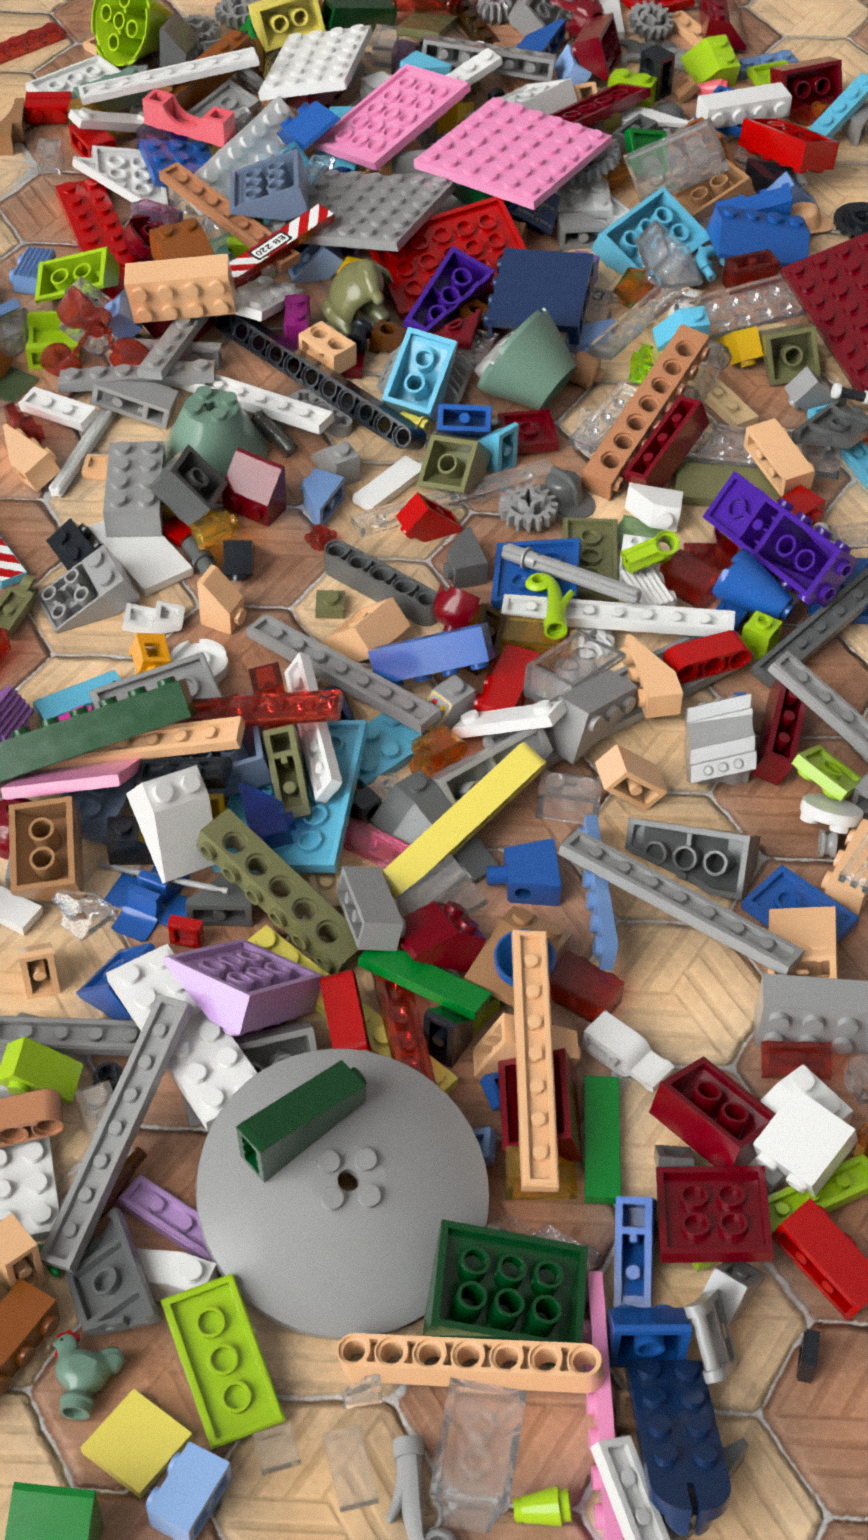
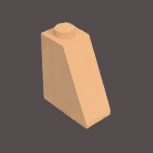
M503 1013L473 1048L474 1078L482 1079L485 1074L498 1072V1061L516 1058L514 1015ZM552 1025L553 1050L565 1048L573 1066H576L581 1057L577 1031Z

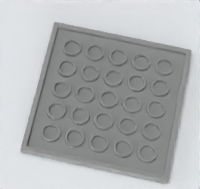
M328 170L308 189L309 210L319 204L334 214L290 243L398 252L456 190V183L447 180L445 177L432 179L424 178L422 175L403 177L402 174L388 176L381 175L378 172L360 174L358 171L343 173L338 170ZM293 219L276 220L267 229L274 234L292 222Z

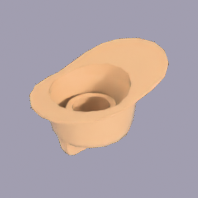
M811 202L792 204L790 216L798 215L804 218L810 234L824 233L833 229L832 219L821 214L816 204Z

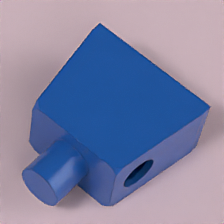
M554 839L506 847L504 849L502 866H486L487 886L505 885L507 900L510 903L559 906L561 880Z

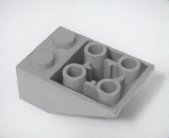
M104 544L36 595L57 634L119 615L125 610L126 603L133 604L141 598L122 563Z

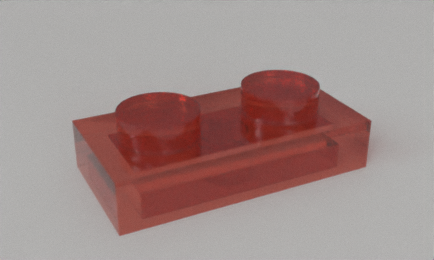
M761 1041V1078L783 1079L804 1064L819 1079L831 1080V1042Z

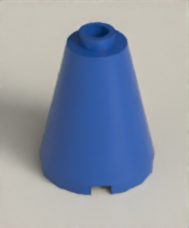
M745 548L741 549L731 559L734 563L729 569L725 568L719 576L712 590L713 596L718 600L752 613L760 611L778 620L781 618L786 620L795 608L792 605L794 598L750 551Z

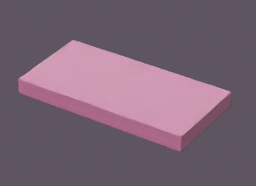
M141 758L32 771L19 776L2 787V797L5 800L118 787L138 773Z

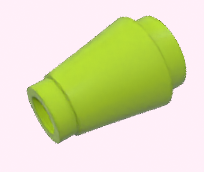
M556 1485L521 1496L520 1498H513L516 1523L563 1527L564 1522H572L569 1488L559 1489V1486Z

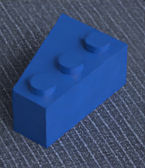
M788 182L782 184L781 188L767 191V188L759 190V194L745 197V195H740L715 202V206L725 207L730 205L738 209L747 210L751 208L759 212H777L781 215L790 216L793 199Z

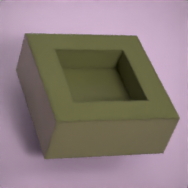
M317 590L316 618L344 619L345 591Z

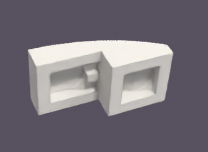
M157 601L155 608L126 603L121 631L154 634L181 631L185 606Z

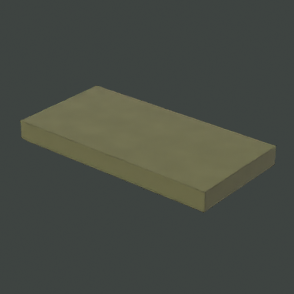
M415 11L397 26L396 34L424 39L426 34L444 36L457 24V16Z
M681 462L676 469L675 490L683 491L682 504L710 506L734 471L773 499L778 500L781 497L760 468Z
M563 517L562 539L580 538L581 540L580 568L619 581L618 520ZM579 586L578 599L619 602V599Z

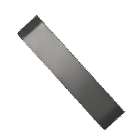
M334 540L325 545L324 566L328 576L376 602L393 597L404 616L420 626L429 627L438 622L433 614V603L437 593L435 590L344 541Z

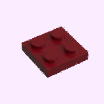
M549 409L498 413L497 422L499 428L514 422L519 424L517 455L559 450V440Z

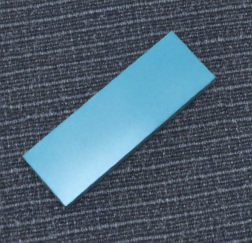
M112 670L33 701L34 710L41 721L65 714L81 705H92L93 709H95L89 695V690L119 681L121 678L115 670Z

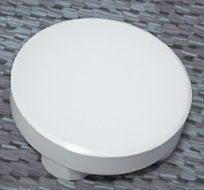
M824 794L804 795L800 804V810L802 811L800 819L811 824L821 822L830 825L829 829L840 834H847L849 828L859 826L864 815L863 810L847 800L841 802L833 800Z

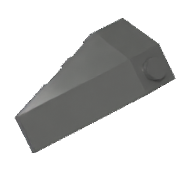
M418 770L393 786L370 819V823L390 843L398 847L401 844L409 847L453 805L440 788ZM474 835L442 865V869L475 885L486 878V866H499V864L478 837Z
M629 817L625 849L656 866L670 871L680 879L696 885L710 895L743 900L757 866L761 836Z

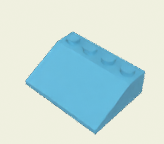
M662 186L598 235L591 250L595 255L600 256L599 259L607 267L649 288L698 250V245L701 244L703 246L710 238L707 231Z

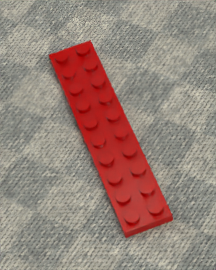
M92 178L55 185L56 195L80 253L107 246L120 266L118 285L96 290L104 308L108 302H111L125 289V263H135L138 261L125 247L124 229L104 185Z

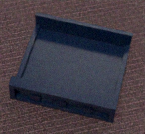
M505 248L503 257L498 259V276H494L493 279L494 294L489 295L488 307L490 310L485 312L484 327L488 328L489 338H493L495 327L518 329L535 311L539 310L543 313L542 308L545 307L550 312L559 332L568 333L569 344L579 345L595 272L594 254Z

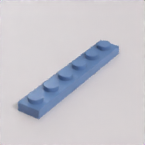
M585 815L583 827H578L577 829L601 841L598 816ZM584 869L582 885L583 888L588 889L586 893V910L591 911L589 932L595 935L593 937L592 953L593 956H598L600 970H613L619 945L609 884L607 880Z

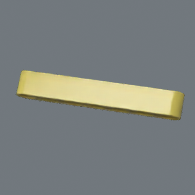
M525 741L520 743L382 871L385 881L389 882L393 899H396L398 904L405 901L542 772L547 762Z

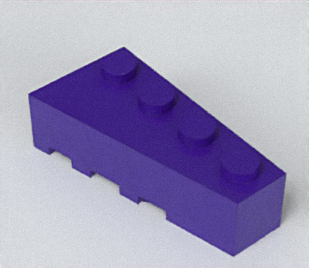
M452 246L406 316L402 327L407 329L411 327L429 333L441 330L443 325L448 324L459 314V309L462 305L473 297L477 298L490 286L495 270Z

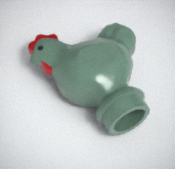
M68 1330L64 1333H59L58 1339L53 1342L57 1358L56 1377L59 1384L67 1391L59 1398V1413L65 1418L82 1421L89 1419L91 1410L95 1407V1401L91 1396L103 1389L111 1375L118 1374L122 1370L125 1358L118 1347L110 1346L96 1352L81 1349L78 1345L80 1341L79 1334H74L72 1330Z

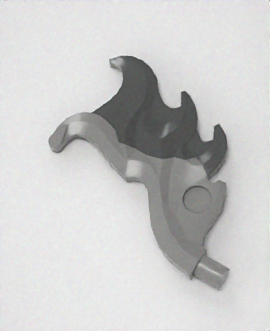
M647 38L645 43L631 39L619 40L620 46L627 48V53L621 56L623 68L627 67V62L629 61L640 62L641 51L658 44L676 54L674 68L685 71L681 57L687 51L682 48L678 50L674 42L665 40L663 45Z

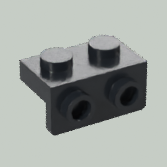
M71 518L46 540L67 570L73 568L102 546L96 539H91L94 534L83 522L78 525Z

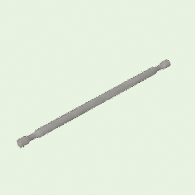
M101 861L98 864L99 868H109L113 871L137 876L141 871L140 869L116 864L110 865ZM183 878L171 881V883L220 891L224 894H230L231 891L227 887H217L213 884Z

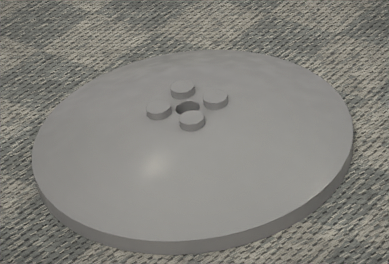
M323 1049L294 1055L276 1062L249 1079L231 1096L213 1122L204 1142L196 1179V1207L203 1240L211 1259L216 1263V1267L222 1277L231 1273L234 1274L242 1299L246 1304L272 1322L299 1334L340 1341L344 1336L352 1333L390 1334L425 1317L441 1220L486 1227L489 1210V1184L485 1160L470 1124L452 1099L433 1081L410 1066L384 1055L355 1049ZM341 1060L350 1069L352 1067L357 1068L367 1081L366 1101L264 1183L240 1156L236 1126ZM342 1174L353 1175L357 1180V1188L352 1191L343 1190L338 1184V1177Z

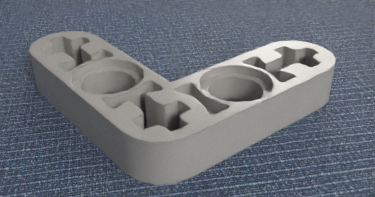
M300 389L287 396L334 412V422L325 429L332 436L345 438L352 434V418L310 390ZM261 415L255 416L254 419L255 426L263 437H272L291 426Z

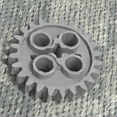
M612 136V144L569 180V184L572 185L575 181L581 184L583 180L591 182V178L600 179V174L607 175L608 170H614V165L619 164V159H622L621 148L617 139H613Z

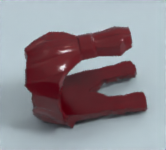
M598 0L550 1L551 4L574 13L571 20H566V31H569V37L573 39L577 38L588 18L604 15V9Z

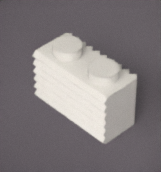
M653 566L632 575L625 570L620 572V582L641 589V599L636 604L677 606L675 592L668 590L662 573L656 572Z

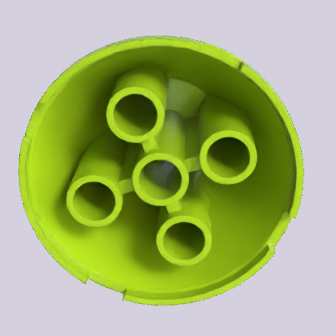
M94 0L91 14V32L96 36L98 45H95L98 54L116 67H125L160 50L159 29L173 13L160 0Z

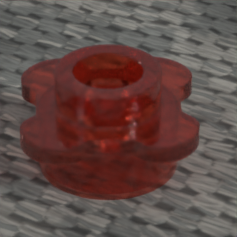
M317 524L313 526V530L310 533L305 534L304 539L307 543H310L314 550L324 551L325 545L332 541V539L337 538V532Z

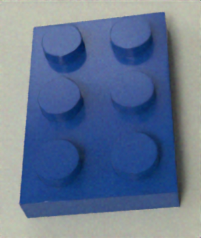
M783 865L778 867L745 897L741 905V909L767 927H769V909L835 906L837 945L858 925L860 918Z

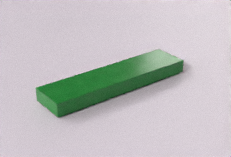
M399 949L397 951L365 950L358 957L359 967L473 1021L491 1002V992L434 965L416 962L408 953Z
M584 1075V1203L616 1204V1196H621L619 1077Z

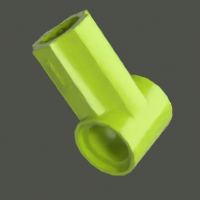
M664 530L659 532L656 537L622 550L620 554L626 571L632 575L655 564L670 561L679 548V538L674 532ZM658 543L668 544L670 551L661 550Z

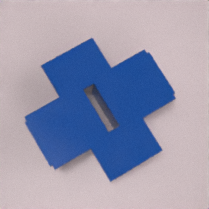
M155 865L150 872L142 869L137 878L122 873L104 898V903L122 909L111 927L114 932L140 942H146L158 924L168 927L167 923L171 914L187 917L185 904L188 898L179 895L185 885L171 883V881L163 884L159 875L151 873H158ZM186 875L181 878L189 880L190 876Z

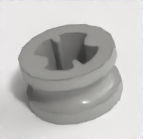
M820 829L817 844L818 857L823 858L827 854L830 858L835 859L838 842L836 832L826 833L824 829Z

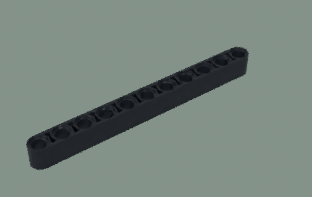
M236 314L215 316L214 324L220 332L395 447L408 450H420L424 447L427 438L422 427L258 321Z

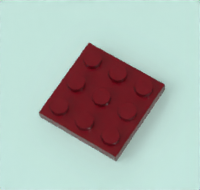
M765 1166L656 1167L660 1263L773 1262L774 1252Z

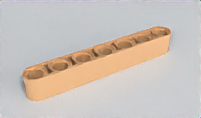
M352 1333L344 1336L336 1348L337 1357L345 1376L355 1382L592 1393L600 1389L605 1379L601 1353L596 1347L586 1343ZM355 1354H364L358 1361H349ZM392 1356H402L396 1363H386ZM429 1358H440L434 1365L424 1364ZM469 1359L478 1360L472 1367L462 1366ZM506 1361L517 1362L514 1367L509 1369L500 1367ZM550 1362L555 1364L554 1368L547 1371L538 1369L544 1363ZM585 1364L594 1366L593 1370L585 1373L579 1372L577 1369Z

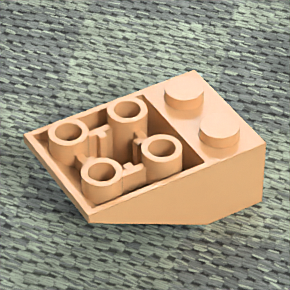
M836 907L769 909L768 931L804 949L802 960L789 975L839 979ZM768 968V974H779Z

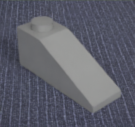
M95 381L91 404L166 430L175 411L179 391L155 382Z

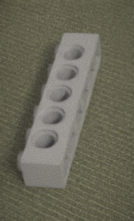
M426 34L423 39L422 53L449 63L452 67H459L481 51L489 48L502 57L503 65L491 73L538 81H552L556 54Z

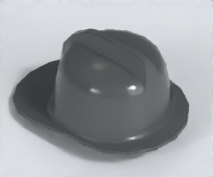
M553 466L545 482L540 485V490L549 489V496H556L558 513L564 517L587 518L592 515L596 508L595 500L582 488L579 475L571 470H562L557 466Z

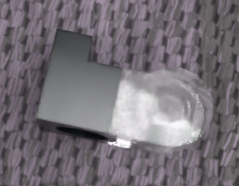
M385 773L379 775L375 783H371L359 791L355 789L350 817L361 828L370 824L372 816L393 786L400 782L401 779L395 774Z

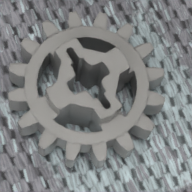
M221 0V2H217L214 7L216 21H220V25L227 24L228 28L238 29L239 26L246 23L250 14L248 4H250L251 0Z
M643 0L641 5L637 2L635 7L632 6L628 17V22H630L629 28H634L633 33H641V38L644 36H648V39L655 37L659 41L661 36L665 39L667 34H671L675 21V19H672L673 13H668V7L662 8V3L655 5L652 0L650 3Z
M189 15V18L182 17L200 37V42L215 40L220 37L219 23L215 22L214 18L209 19V16L201 17V15Z
M526 484L524 488L515 485L514 491L508 488L506 489V495L501 494L498 506L500 520H507V527L515 525L516 531H520L523 528L526 529L527 533H530L533 528L538 532L541 531L542 525L549 528L551 521H556V514L558 512L556 496H549V489L541 491L540 485L535 486V488L530 487V484Z

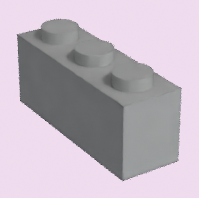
M342 866L336 894L358 950L397 951L399 940L405 935L406 923L405 919L400 916L397 901L393 899L389 882L385 881L380 867Z

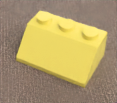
M261 0L248 4L254 30L265 52L283 47L286 39L291 34L301 33V35H304L314 30L325 32L318 0Z

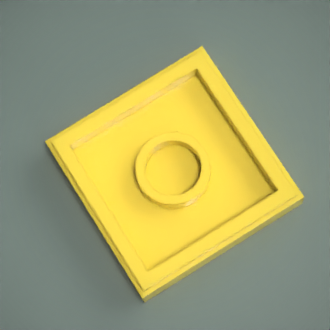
M133 1388L80 1448L82 1454L141 1499L167 1470L173 1456L177 1452L181 1453L187 1443L193 1440V1434Z

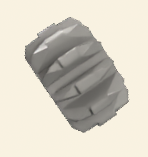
M479 0L477 3L478 14L485 23L489 22L491 25L494 23L500 25L501 22L506 23L513 8L511 0Z

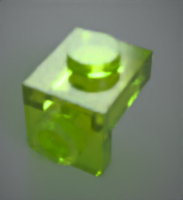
M644 343L638 352L635 351L630 359V381L641 384L653 367V346Z

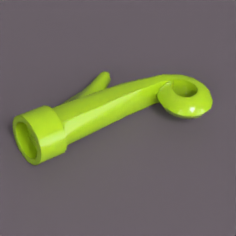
M546 573L532 574L525 581L526 588L532 592H541L547 589V613L543 622L544 633L550 639H561L568 631L566 611L569 602L574 596V591L569 590L562 597L559 583L551 575Z

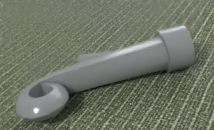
M404 1435L395 1438L392 1441L394 1462H396V1481L386 1522L389 1524L394 1523L402 1508L408 1540H456L455 1535L445 1528H436L427 1533L424 1532L422 1460L425 1459L423 1437Z

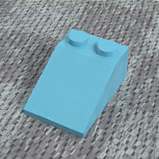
M408 327L381 399L383 403L399 413L404 410L419 417L426 416L432 423L436 424L438 404H443L458 344L457 341Z

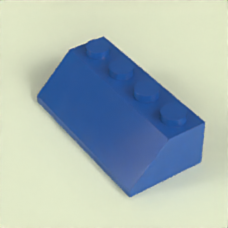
M730 205L725 207L715 206L706 231L718 258L787 266L808 257L810 230L801 216L781 215L777 212H759L751 208L747 210L738 209Z

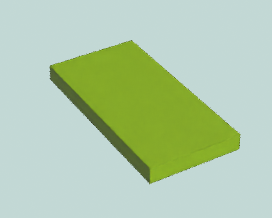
M233 1273L160 1300L211 1451L286 1421Z

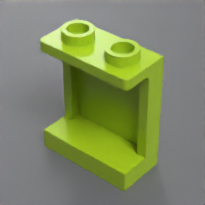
M78 311L28 312L29 331L26 355L29 370L80 368V323Z

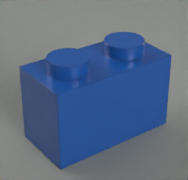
M438 404L437 432L482 438L491 433L492 406Z

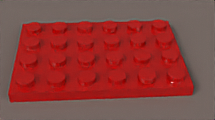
M491 197L432 215L398 252L368 249L373 261L385 266L393 278L392 284H384L400 319L406 318L452 246L495 270L494 276H498L497 263L498 259L503 257L505 248L527 249L503 199ZM493 279L490 286L481 294L493 291Z

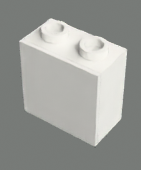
M796 1088L755 1140L753 1146L758 1156L756 1160L762 1166H765L771 1172L777 1169L787 1177L785 1179L786 1182L802 1194L806 1190L816 1197L858 1142L856 1129Z

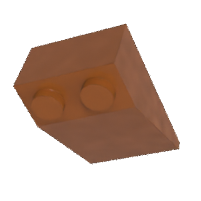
M196 218L185 219L182 222L170 225H161L158 228L149 230L151 256L155 261L215 255L204 229Z

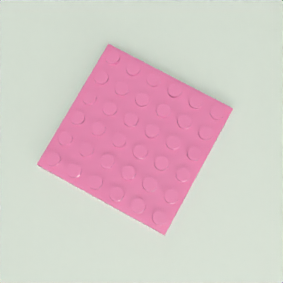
M493 97L415 158L414 168L438 177H445L452 182L535 210L612 144V135L603 133L601 130L582 126L580 123L563 120L558 116L545 114L540 110H533L521 104L505 101L500 97Z

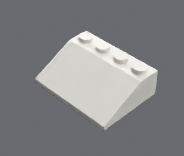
M571 78L525 84L500 97L505 101L521 104L533 110H540L548 115L578 102ZM476 109V110H474V111H472V112H470V113L464 115V118H465V119L468 118L471 114H473V113H474L475 111H477L478 109Z

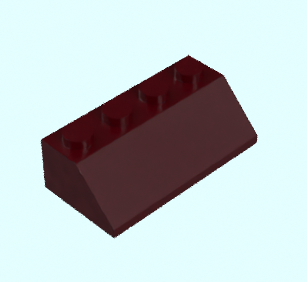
M700 0L699 15L703 39L726 34L733 49L746 50L741 11L734 0Z
M613 13L588 18L572 45L573 55L575 58H578L579 65L604 81H608L622 56Z

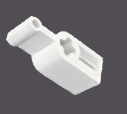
M606 1010L584 1030L582 1049L618 1075L623 1077L630 1075L650 1092H654L659 1087L660 1082L664 1081L674 1071L675 1066L669 1060L663 1059L654 1053L645 1038Z

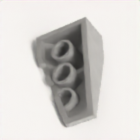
M543 728L522 730L446 767L428 778L440 788L450 803L454 805L523 741L544 760L552 753L553 748Z

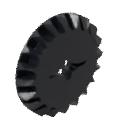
M852 202L840 206L834 213L833 224L836 225V230L841 231L842 235H848L850 239L867 233L868 202Z

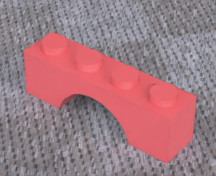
M155 88L142 99L144 122L146 125L153 126L156 129H163L176 135L187 136L197 141L214 144L217 147H223L236 135L234 111L214 106L203 117H195L187 113L180 106L174 94Z

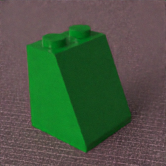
M14 1482L5 1540H100L103 1521L96 1491Z

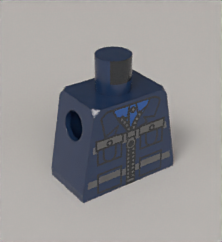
M553 193L535 210L512 202L507 209L513 220L526 223L529 230L540 236L551 235L560 196Z

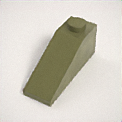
M293 724L262 731L280 822L312 816L305 763L298 731Z

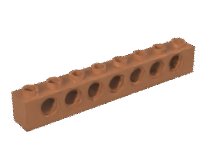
M680 325L583 469L581 479L583 489L609 501L615 492L619 493L625 482L623 472L680 395H684L687 382L689 380L693 381L697 375L699 364L706 362L711 348L708 347L709 335L686 325Z

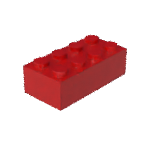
M744 118L738 146L746 148V152L749 154L762 155L764 160L777 161L778 166L792 167L793 172L806 174L807 171L823 173L824 170H834L840 142L780 118Z

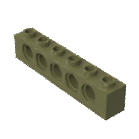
M229 808L201 829L196 844L201 855L209 861L212 860L221 869L222 874L231 883L235 882L244 891L247 899L252 904L259 905L268 914L270 921L275 926L282 927L291 936L293 943L299 949L306 950L315 959L316 964L326 973L335 974L345 971L364 952V950H358L347 920ZM227 848L236 849L239 853H232ZM250 870H257L262 875H255ZM273 892H280L285 897H278ZM296 914H303L309 920L300 919ZM320 936L328 937L332 942H325Z

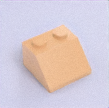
M391 597L361 608L328 634L324 640L327 644L348 657L360 662L370 659L369 650L402 640L404 638L402 633L411 625L394 598Z

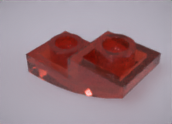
M14 402L3 405L6 424L14 429L20 428L27 435L28 439L33 437L42 446L41 441L45 440L44 432L40 424L36 425L32 415L25 417L22 411L18 412Z

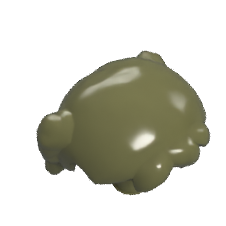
M367 258L345 265L331 281L328 296L321 303L322 314L328 323L346 337L351 333V323L353 319H356L358 309L363 315L368 314L375 325L379 319L390 322L392 315L389 314L382 304L384 302L382 294L384 284L393 283L389 270L382 264Z

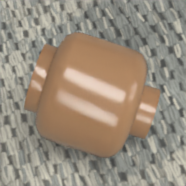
M583 350L578 351L576 354L572 353L571 355L577 365V369L569 381L584 388L591 387L593 382L598 384L604 369L600 368V358Z

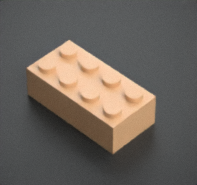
M228 254L125 263L124 286L134 324L236 314V290Z

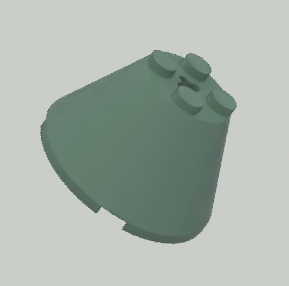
M209 386L198 387L196 393L187 398L164 442L166 463L189 444L224 479L238 448L268 459L267 443L238 402L237 395L234 392L211 389Z

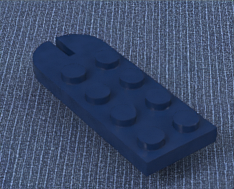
M627 1359L625 1374L649 1499L653 1506L664 1514L668 1527L680 1536H688L693 1509V1513L697 1515L694 1529L696 1536L699 1537L709 1530L713 1520L720 1517L726 1511L731 1493V1482L710 1392L702 1373L704 1370L703 1362L694 1360Z

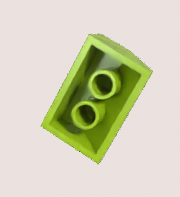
M107 246L39 262L35 302L38 304L118 285L120 266Z

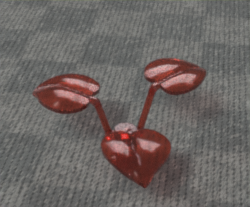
M72 285L57 306V316L67 327L72 329L82 327L86 332L72 352L64 343H53L47 346L41 354L40 364L43 369L59 377L60 370L67 368L83 369V362L76 354H78L89 335L94 338L107 335L109 349L113 351L109 357L113 366L121 364L140 365L150 351L144 344L130 337L120 338L114 345L112 340L113 329L109 327L112 320L110 311L103 307L96 308L85 294Z

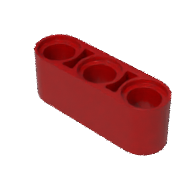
M728 630L671 646L664 652L662 661L676 672L679 683L684 684L744 667L751 660L752 652L737 631Z
M350 969L320 977L332 1048L362 1051L366 1049L372 1052L354 970Z

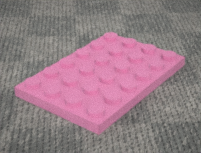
M405 64L313 143L315 150L377 171L392 157L399 154L405 146L414 141L425 129L429 128L439 117L446 114L452 106L461 101L471 91L469 82Z

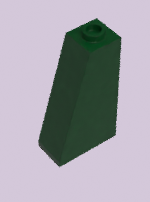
M324 0L321 15L325 31H330L335 27L347 29L356 24H363L364 26L371 25L373 36L393 29L398 8L388 0Z
M341 1060L236 1126L241 1158L265 1183L366 1101L367 1081L363 1074L355 1067L350 1069Z

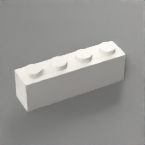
M781 82L700 95L697 101L696 117L697 119L703 117L715 129L743 124L744 118L787 117L790 113L792 95Z

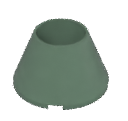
M545 307L542 308L543 313L537 310L529 316L500 348L498 352L501 354L493 365L489 364L478 382L477 389L479 391L535 410H541L546 408L574 375L577 365L550 312Z

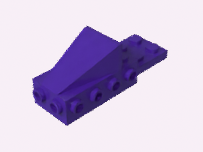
M734 471L703 515V518L728 536L740 548L750 551L773 577L775 574L780 577L778 582L790 591L797 590L799 592L797 597L809 606H812L815 602L825 607L834 598L837 589L845 578L852 573L853 567L858 559L850 554L852 548L839 539L834 543L830 540L833 535L820 525L817 527L813 526V520L801 511L797 515L793 513L794 506L781 497L776 501Z

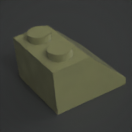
M806 322L759 331L764 354L762 359L770 386L789 383L806 366L821 377L815 325Z
M431 434L416 485L423 488L467 494L484 478L491 452L479 441Z

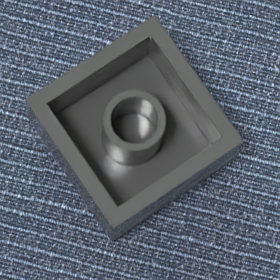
M188 444L166 464L150 487V490L175 513L178 519L192 527L212 509L228 482Z

